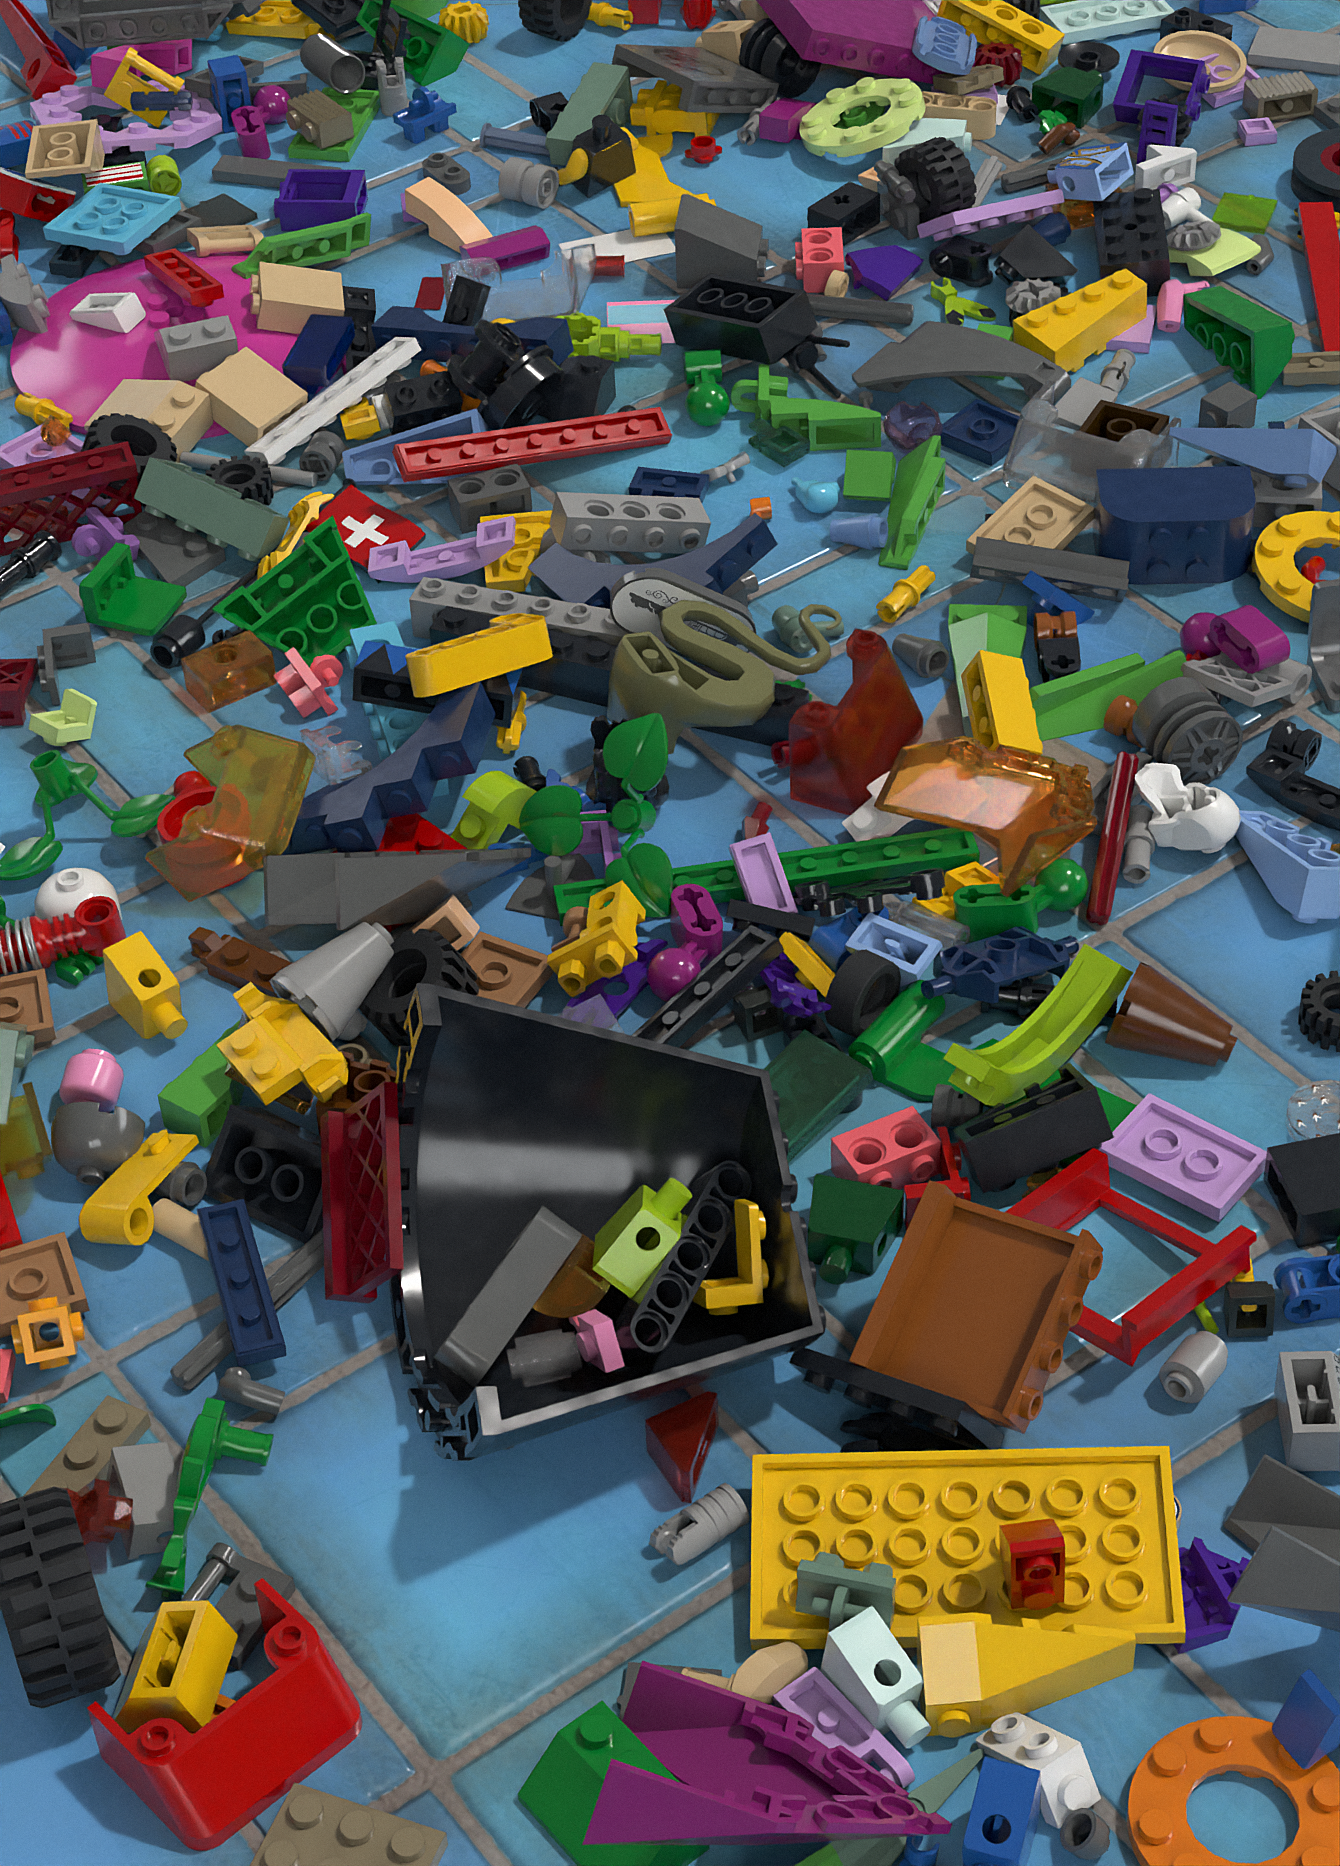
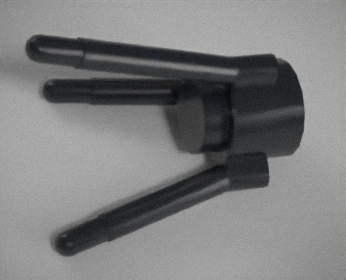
M810 333L804 342L795 345L783 355V358L788 362L795 374H798L800 369L807 370L836 398H839L841 392L815 367L818 359V350L815 345L847 348L850 346V342L842 339L819 337Z

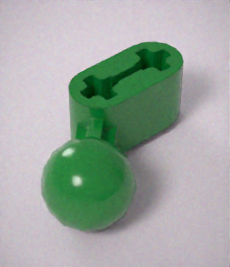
M720 350L683 352L685 384L695 385L687 393L684 405L690 420L698 425L710 427L719 424L726 418L730 406L729 397L725 389L716 384V382H722Z
M1059 857L1045 862L1036 872L1033 887L1026 883L969 885L958 889L953 895L957 937L962 941L972 943L1019 926H1023L1036 934L1039 929L1038 913L1047 908L1049 910L1065 912L1077 908L1086 898L1089 882L1085 870L1074 860Z

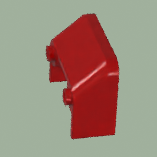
M263 1578L254 1583L264 1634L266 1635L264 1639L266 1658L276 1671L191 1735L179 1722L173 1719L156 1718L144 1723L128 1735L96 1701L87 1707L101 1758L185 1846L197 1851L211 1850L223 1844L289 1792L294 1782L299 1784L356 1739L362 1729L359 1702L312 1624Z

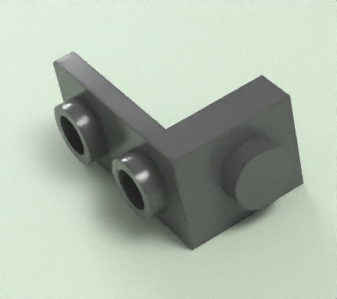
M89 623L42 629L44 645L37 646L40 665L39 678L42 692H50L52 705L61 704L58 668L96 663Z

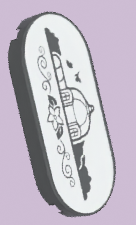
M645 568V572L635 574V571L627 573L616 581L610 592V613L613 621L619 628L629 634L650 631L667 649L696 663L698 662L683 655L665 642L661 632L658 613L681 600L706 602L721 608L756 634L752 614L742 603L665 569ZM701 621L683 622L695 631L732 644L749 653L748 649L719 627Z

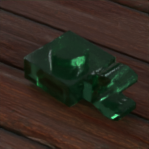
M762 418L749 423V428L757 434L749 438L748 443L753 448L759 449L758 452L782 467H786L810 453V440L785 425L775 429Z

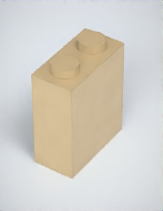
M259 262L258 274L251 275L249 295H252L250 313L256 315L257 329L339 339L345 311L341 273Z
M244 347L234 355L226 357L220 365L210 372L203 373L195 385V388L209 393L213 420L248 447L306 405L308 397L306 391L247 347Z

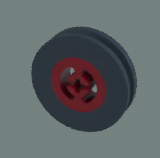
M1334 128L1315 133L1298 144L1293 156L1291 188L1301 202H1332L1334 212L1340 213V128Z

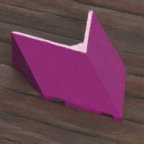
M642 1660L622 1722L679 1782L611 1758L582 1845H773L949 1834L952 1823L936 1812L928 1814L918 1810L917 1806L907 1799L909 1796L907 1791L844 1746L839 1745L829 1749L812 1736L815 1726L800 1715Z

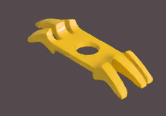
M321 491L314 492L305 496L292 507L293 510L289 511L287 516L290 518V527L276 551L271 552L270 557L266 555L261 559L257 568V580L292 553L306 526L319 518V506L330 501L335 495L332 493L323 494Z

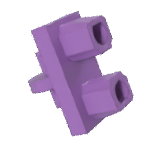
M97 507L86 508L88 525H83L75 530L71 539L73 549L81 556L88 557L94 555L100 561L117 542L130 545L132 560H136L140 544L139 540L134 534L123 535V522L118 517H105Z

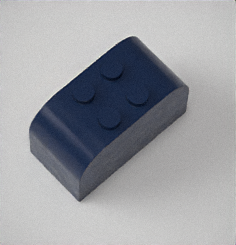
M1250 466L1096 469L1095 511L1092 530L1095 556L1130 561L1127 579H1129L1128 584L1223 583L1240 577L1249 567L1256 502Z

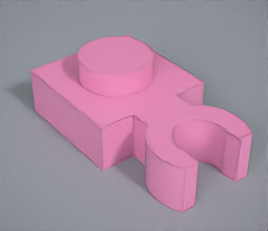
M587 1309L568 1317L570 1323L575 1326L578 1332L576 1334V1346L586 1362L590 1361L605 1373L625 1366L610 1318L596 1309L591 1311Z

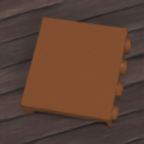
M929 1180L849 1362L964 1401L987 1421L1025 1434L1030 1421L1035 1420L1043 1405L1042 1392L1050 1373H1055L1063 1358L1062 1345L1070 1327H1074L1081 1317L1083 1311L1082 1298L1090 1280L1096 1279L1101 1270L1103 1248L1088 1230L1082 1229L1079 1236L958 1198L947 1185Z

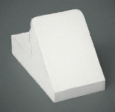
M1148 145L1146 161L1136 164L1134 191L1140 188L1157 189L1162 183H1172L1178 187L1195 181L1197 151L1192 148Z

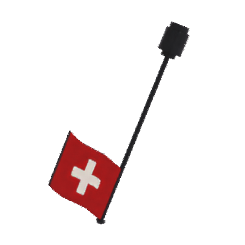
M351 478L345 479L343 486L334 494L335 496L319 507V518L309 523L303 531L312 532L333 515L341 539L350 556L351 563L368 573L370 548L406 540L410 551H413L426 539V534L421 528L409 519L371 500L356 488V483ZM278 546L274 548L271 552H275ZM258 564L197 620L187 615H178L153 638L150 647V653L154 661L163 668L171 669L181 666L198 651L206 640L202 625L215 614L212 608L239 587H244L257 575ZM375 579L378 584L382 581Z

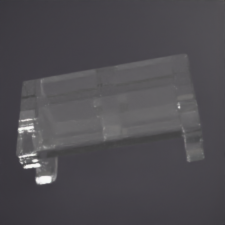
M326 726L313 731L307 728L300 730L309 769L330 785L359 777L373 769L371 761L363 760L351 751L362 747L359 741L347 740L334 744L328 739L329 736L338 735L342 732L339 727Z

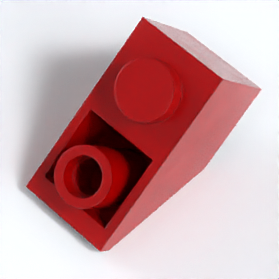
M1054 1519L999 1525L1000 1558L1011 1609L1027 1608L1030 1610H1042L1055 1603L1064 1602L1065 1541Z

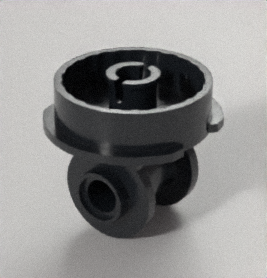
M479 320L474 326L475 334L479 338L478 343L474 346V351H471L466 358L459 355H451L446 362L447 369L452 375L451 379L456 387L467 396L482 401L477 410L491 431L526 426L556 394L564 380L565 372L552 360L554 352L548 345L539 346L525 354L520 346L521 341L519 337L507 326L498 322L492 323L487 320ZM508 364L510 368L503 375L505 381L497 388L493 380L505 365Z

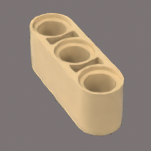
M921 91L925 102V113L922 118L967 120L966 132L972 133V139L986 140L995 136L997 107L995 100L986 97Z

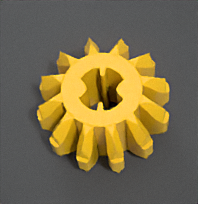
M459 1L457 4H448L447 7L440 10L438 25L449 29L469 44L479 43L480 39L487 37L489 19L486 9L481 7V4H472L471 1L461 3Z

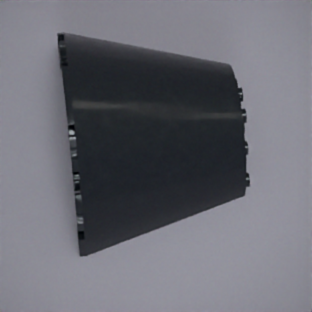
M429 983L416 984L404 1023V1029L410 1032L411 1046H399L395 1080L398 1096V1123L401 1124L399 1125L404 1270L389 1279V1289L402 1374H414L418 1388L408 1389V1397L411 1406H415L417 1422L421 1431L435 1432L439 1440H435L434 1451L444 1459H452V1461H470L810 1346L824 1334L826 1315L824 1308L818 1305L816 1297V1268L814 1263L808 1259L805 1245L807 1239L806 1222L803 1217H799L798 1211H793L791 1208V1204L797 1198L798 1184L795 1175L790 1174L787 1160L789 1150L788 1137L780 1128L778 1118L780 1108L779 1095L776 1090H772L769 1071ZM724 1161H736L743 1165L752 1180V1189L747 1200L758 1205L759 1210L764 1214L766 1222V1236L764 1240H760L761 1259H764L767 1264L769 1276L768 1286L763 1289V1303L739 1305L738 1312L734 1314L712 1315L709 1314V1309L691 1301L669 1344L664 1350L636 1366H624L605 1373L590 1361L586 1362L576 1346L575 1341L578 1332L575 1326L570 1323L568 1317L587 1309L590 1311L596 1309L610 1318L614 1326L629 1299L626 1294L592 1269L595 1235L642 1185L648 1186L657 1193L669 1178H674L690 1190L693 1183L699 1177ZM544 1206L580 1232L582 1237L479 1383L472 1387L433 1357L506 1256L505 1253L535 1213ZM735 1223L703 1280L738 1277ZM678 1257L680 1264L684 1267L683 1262ZM657 1294L658 1300L664 1305L662 1299ZM635 1332L637 1339L643 1344L640 1335Z

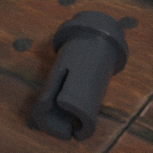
M1014 86L1009 89L1006 97L1008 107L1016 111L1022 122L1029 123L1033 121L1035 117L1030 111L1032 110L1034 115L1037 116L1039 110L1030 99L1029 90L1022 86Z
M523 756L515 761L514 765L516 767H513V771L518 781L535 791L546 787V777L542 775L538 761L534 757Z

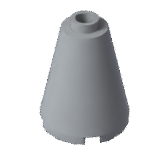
M362 922L276 972V975L270 980V984L279 998L298 1004L308 1019L332 1043L336 1038L340 1037L394 955V951L390 946L394 939L379 923L375 922L371 926L366 922Z

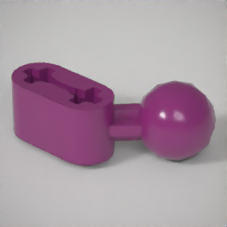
M278 85L262 87L253 98V106L237 108L231 114L237 143L243 157L268 159L271 155L264 124L276 125L284 122L288 112L287 101L291 99L287 91Z
M1245 605L1219 616L1209 612L1196 613L1183 623L1179 633L1180 645L1186 655L1188 653L1193 655L1197 650H1201L1211 658L1220 655L1222 651L1249 674H1254L1285 662L1290 656L1291 648L1286 634L1252 605Z
M684 884L673 890L671 894L670 930L678 948L670 947L656 954L651 959L646 972L647 981L652 993L664 1002H668L701 969H704L722 952L723 920L709 892L700 885Z

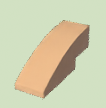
M430 177L405 189L406 212L428 224L430 237L460 253L459 246L493 237L479 218L457 196Z

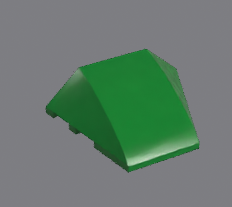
M333 515L303 538L304 544L246 589L243 586L239 587L212 608V611L282 653L294 647L308 667L311 666L313 659L317 656L333 655L338 657L342 654L346 646H351L350 629L376 625L377 622L350 561V556L341 539Z

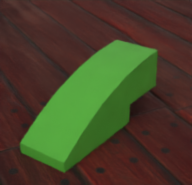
M770 398L772 445L808 443L809 451L881 447L880 412L826 400Z

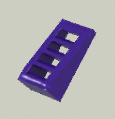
M1151 100L1145 102L1136 164L1146 161L1147 146L1151 145V142L1175 147L1178 105ZM1153 115L1166 117L1168 120L1167 122L1155 120ZM1152 129L1166 131V133L1152 132Z

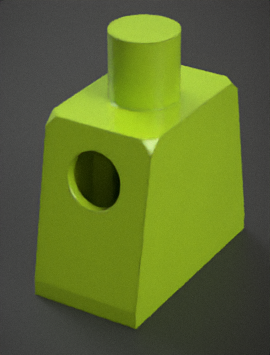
M669 1178L657 1193L646 1185L640 1186L595 1235L592 1269L628 1297L632 1298L681 1236L680 1211L692 1198L691 1192L674 1178Z

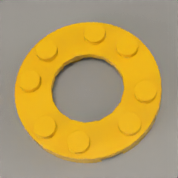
M1306 511L1284 515L1269 524L1262 531L1255 545L1251 567L1252 572H1256L1261 582L1259 589L1279 609L1309 623L1312 588L1314 584L1304 578L1297 570L1294 563V555L1304 546L1319 548L1326 543L1332 544L1331 548L1333 549L1340 547V511L1333 513Z

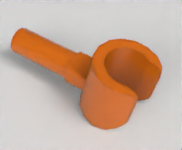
M770 497L750 499V516L756 513L763 520L772 518Z

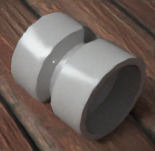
M510 157L504 163L499 175V192L506 199L524 202L528 205L545 209L556 198L559 187V174L554 167L540 163L534 166L529 160Z

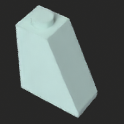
M921 118L920 121L913 120L908 133L883 146V161L894 165L895 159L899 157L901 152L935 137H945L947 141H953L957 148L960 147L965 156V152H971L972 133L966 132L967 120Z

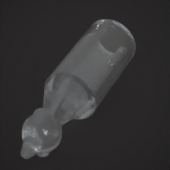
M848 900L854 907L857 906V902ZM909 901L884 903V906L889 911L890 921L941 941L943 947L940 951L955 945H966L969 942L970 928L967 925Z

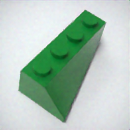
M365 0L356 18V21L374 39L383 0ZM391 3L390 7L394 8L398 16L408 21L407 29L411 33L410 39H404L403 46L407 50L406 57H403L404 69L423 87L456 72L470 44L449 29Z
M1222 286L1183 294L1184 328L1206 350L1213 349L1216 361L1221 366L1229 365L1235 371L1233 372V378L1240 385L1247 383L1251 387L1249 391L1257 395V400L1261 399L1292 358V344L1295 340L1292 322Z

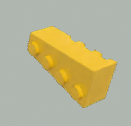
M1126 268L1117 271L1104 279L1089 284L1082 289L1060 297L1047 305L1014 319L1013 342L1042 355L1063 368L1066 372H1076L1084 366V359L1092 353L1099 355L1106 350L1107 342L1147 317V283Z

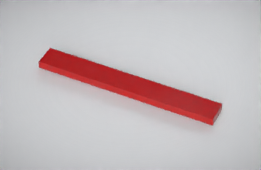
M1299 202L1298 218L1322 352L1340 351V240L1333 203Z
M655 407L395 444L392 453L403 481L410 482L491 470L514 464L525 465L667 444L672 438V433L661 408Z

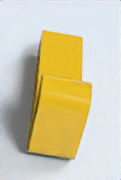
M525 613L502 615L489 621L491 628L408 653L405 657L414 697L438 695L552 658L553 654L545 616Z

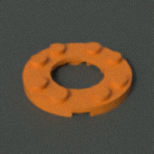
M1220 1716L1188 1723L1165 1735L1154 1744L1139 1763L1133 1776L1127 1810V1828L1133 1852L1140 1866H1340V1771L1327 1755L1323 1756L1310 1768L1302 1769L1272 1732L1273 1723L1269 1721L1242 1716ZM1226 1771H1238L1246 1777H1264L1272 1780L1276 1788L1280 1787L1288 1794L1297 1811L1298 1831L1292 1845L1278 1857L1257 1864L1232 1862L1212 1854L1195 1838L1187 1822L1186 1804L1194 1788L1207 1777L1216 1774L1223 1775Z

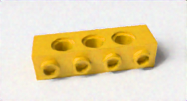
M941 0L937 17L946 18L964 26L967 29L965 34L970 37V34L973 33L981 44L988 45L991 41L994 43L1002 41L1003 44H1014L1015 48L1021 50L1022 66L1039 75L1057 59L1065 36L1064 33L1003 0Z

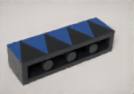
M365 640L354 666L352 700L430 714L441 694L429 697H414L405 656L408 653L417 651V649ZM523 668L481 681L496 713L492 725L511 728L520 702Z

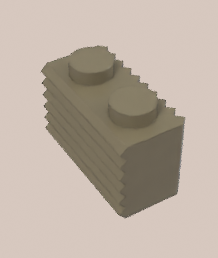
M1302 70L1299 73L1295 71L1293 74L1289 72L1287 75L1283 73L1281 76L1277 74L1275 77L1271 75L1269 78L1265 76L1263 79L1259 77L1257 80L1253 78L1251 81L1247 79L1244 82L1242 105L1243 109L1252 119L1268 117L1270 121L1313 115L1314 105L1317 104L1318 89Z
M315 89L314 92L310 90L309 94L304 93L303 96L299 95L298 98L294 96L292 100L288 99L286 120L289 127L293 131L295 130L300 133L301 136L303 135L308 142H313L320 150L354 137L352 114L318 89Z

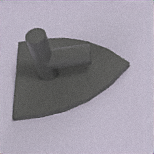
M580 853L574 855L567 854L560 856V858L549 856L544 860L543 867L537 869L522 881L511 896L505 909L559 921L553 885L595 880L592 867Z

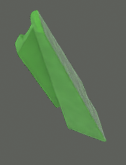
M366 212L344 221L264 237L248 258L232 266L231 270L241 277L248 279L251 278L252 274H258L259 262L304 267L351 256V249L369 246L371 214Z
M933 435L898 462L887 517L888 539L885 547L881 548L878 562L880 566L908 570L945 490L946 458H940L941 436Z

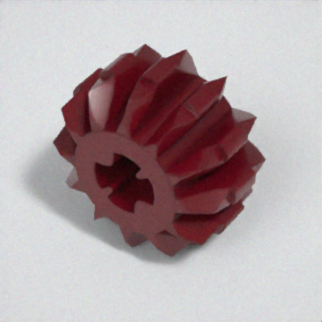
M991 41L988 45L980 44L976 49V63L974 67L986 64L1003 67L1004 80L994 83V86L1003 88L1004 85H1013L1016 80L1020 79L1023 65L1021 50L1015 48L1014 44H1003L1002 41L994 43Z

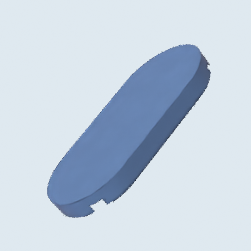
M927 16L921 17L915 30L912 46L913 54L925 64L938 70L956 75L969 74L975 61L976 36L972 33L969 37L965 34L967 29L964 26L949 19L936 16L932 17L931 21H927Z

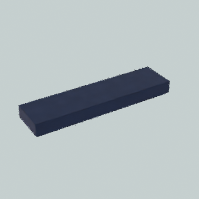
M244 1199L197 1209L200 1229L238 1367L287 1356L286 1345Z

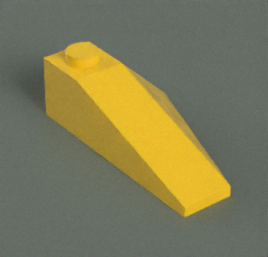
M974 1612L918 1617L917 1670L923 1680L919 1701L921 1714L931 1726L927 1736L942 1735L954 1738L966 1733L981 1732L991 1728L994 1721L1002 1716L1015 1712L1021 1714L1029 1713L1132 1672L1136 1647L1134 1630L1071 1624L1062 1631L1040 1629L1039 1620L1021 1618L1017 1624L1018 1626L992 1624L991 1614Z

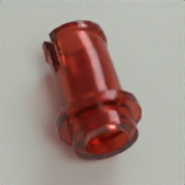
M591 252V256H584V276H591V279H594L595 276L624 277L625 255L595 256V253Z

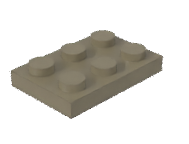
M294 1782L250 1866H438L448 1846L446 1832Z

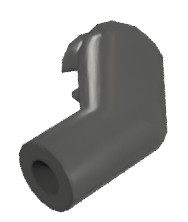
M1260 234L1249 238L1261 247L1260 253L1251 258L1246 264L1248 272L1254 275L1260 274L1274 259V253L1268 238Z
M234 1366L226 1370L224 1377L219 1380V1391L225 1400L253 1407L276 1416L278 1415L286 1392L250 1380V1374L242 1367Z

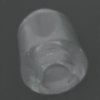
M560 1328L515 1338L516 1348L507 1350L512 1379L522 1378L524 1387L571 1378L570 1373L582 1370L575 1331L562 1333Z

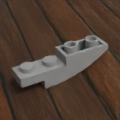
M13 254L0 259L2 273H0V299L11 320L19 327L31 332L42 334L48 331L46 318L50 317V313L46 306L48 300L41 285L37 284L34 286L27 267L23 262L18 264Z

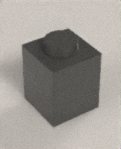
M1231 381L1227 382L1201 398L1198 428H1223L1231 424H1237L1243 428H1252L1255 425L1257 395Z

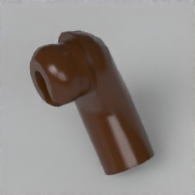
M1072 122L1062 123L1054 126L1036 144L1044 154L1048 155L1062 140H1064L1066 145L1074 144L1080 138V132L1075 129L1076 125Z

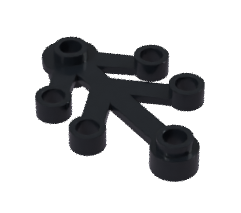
M932 868L912 872L908 876L883 882V879H871L832 889L829 888L828 880L804 882L794 886L796 895L793 896L796 905H802L803 911L819 910L820 917H829L846 912L844 899L857 902L858 913H871L884 909L883 895L897 893L898 895H909L916 893L917 900H930L943 896L942 888L946 885L943 869Z

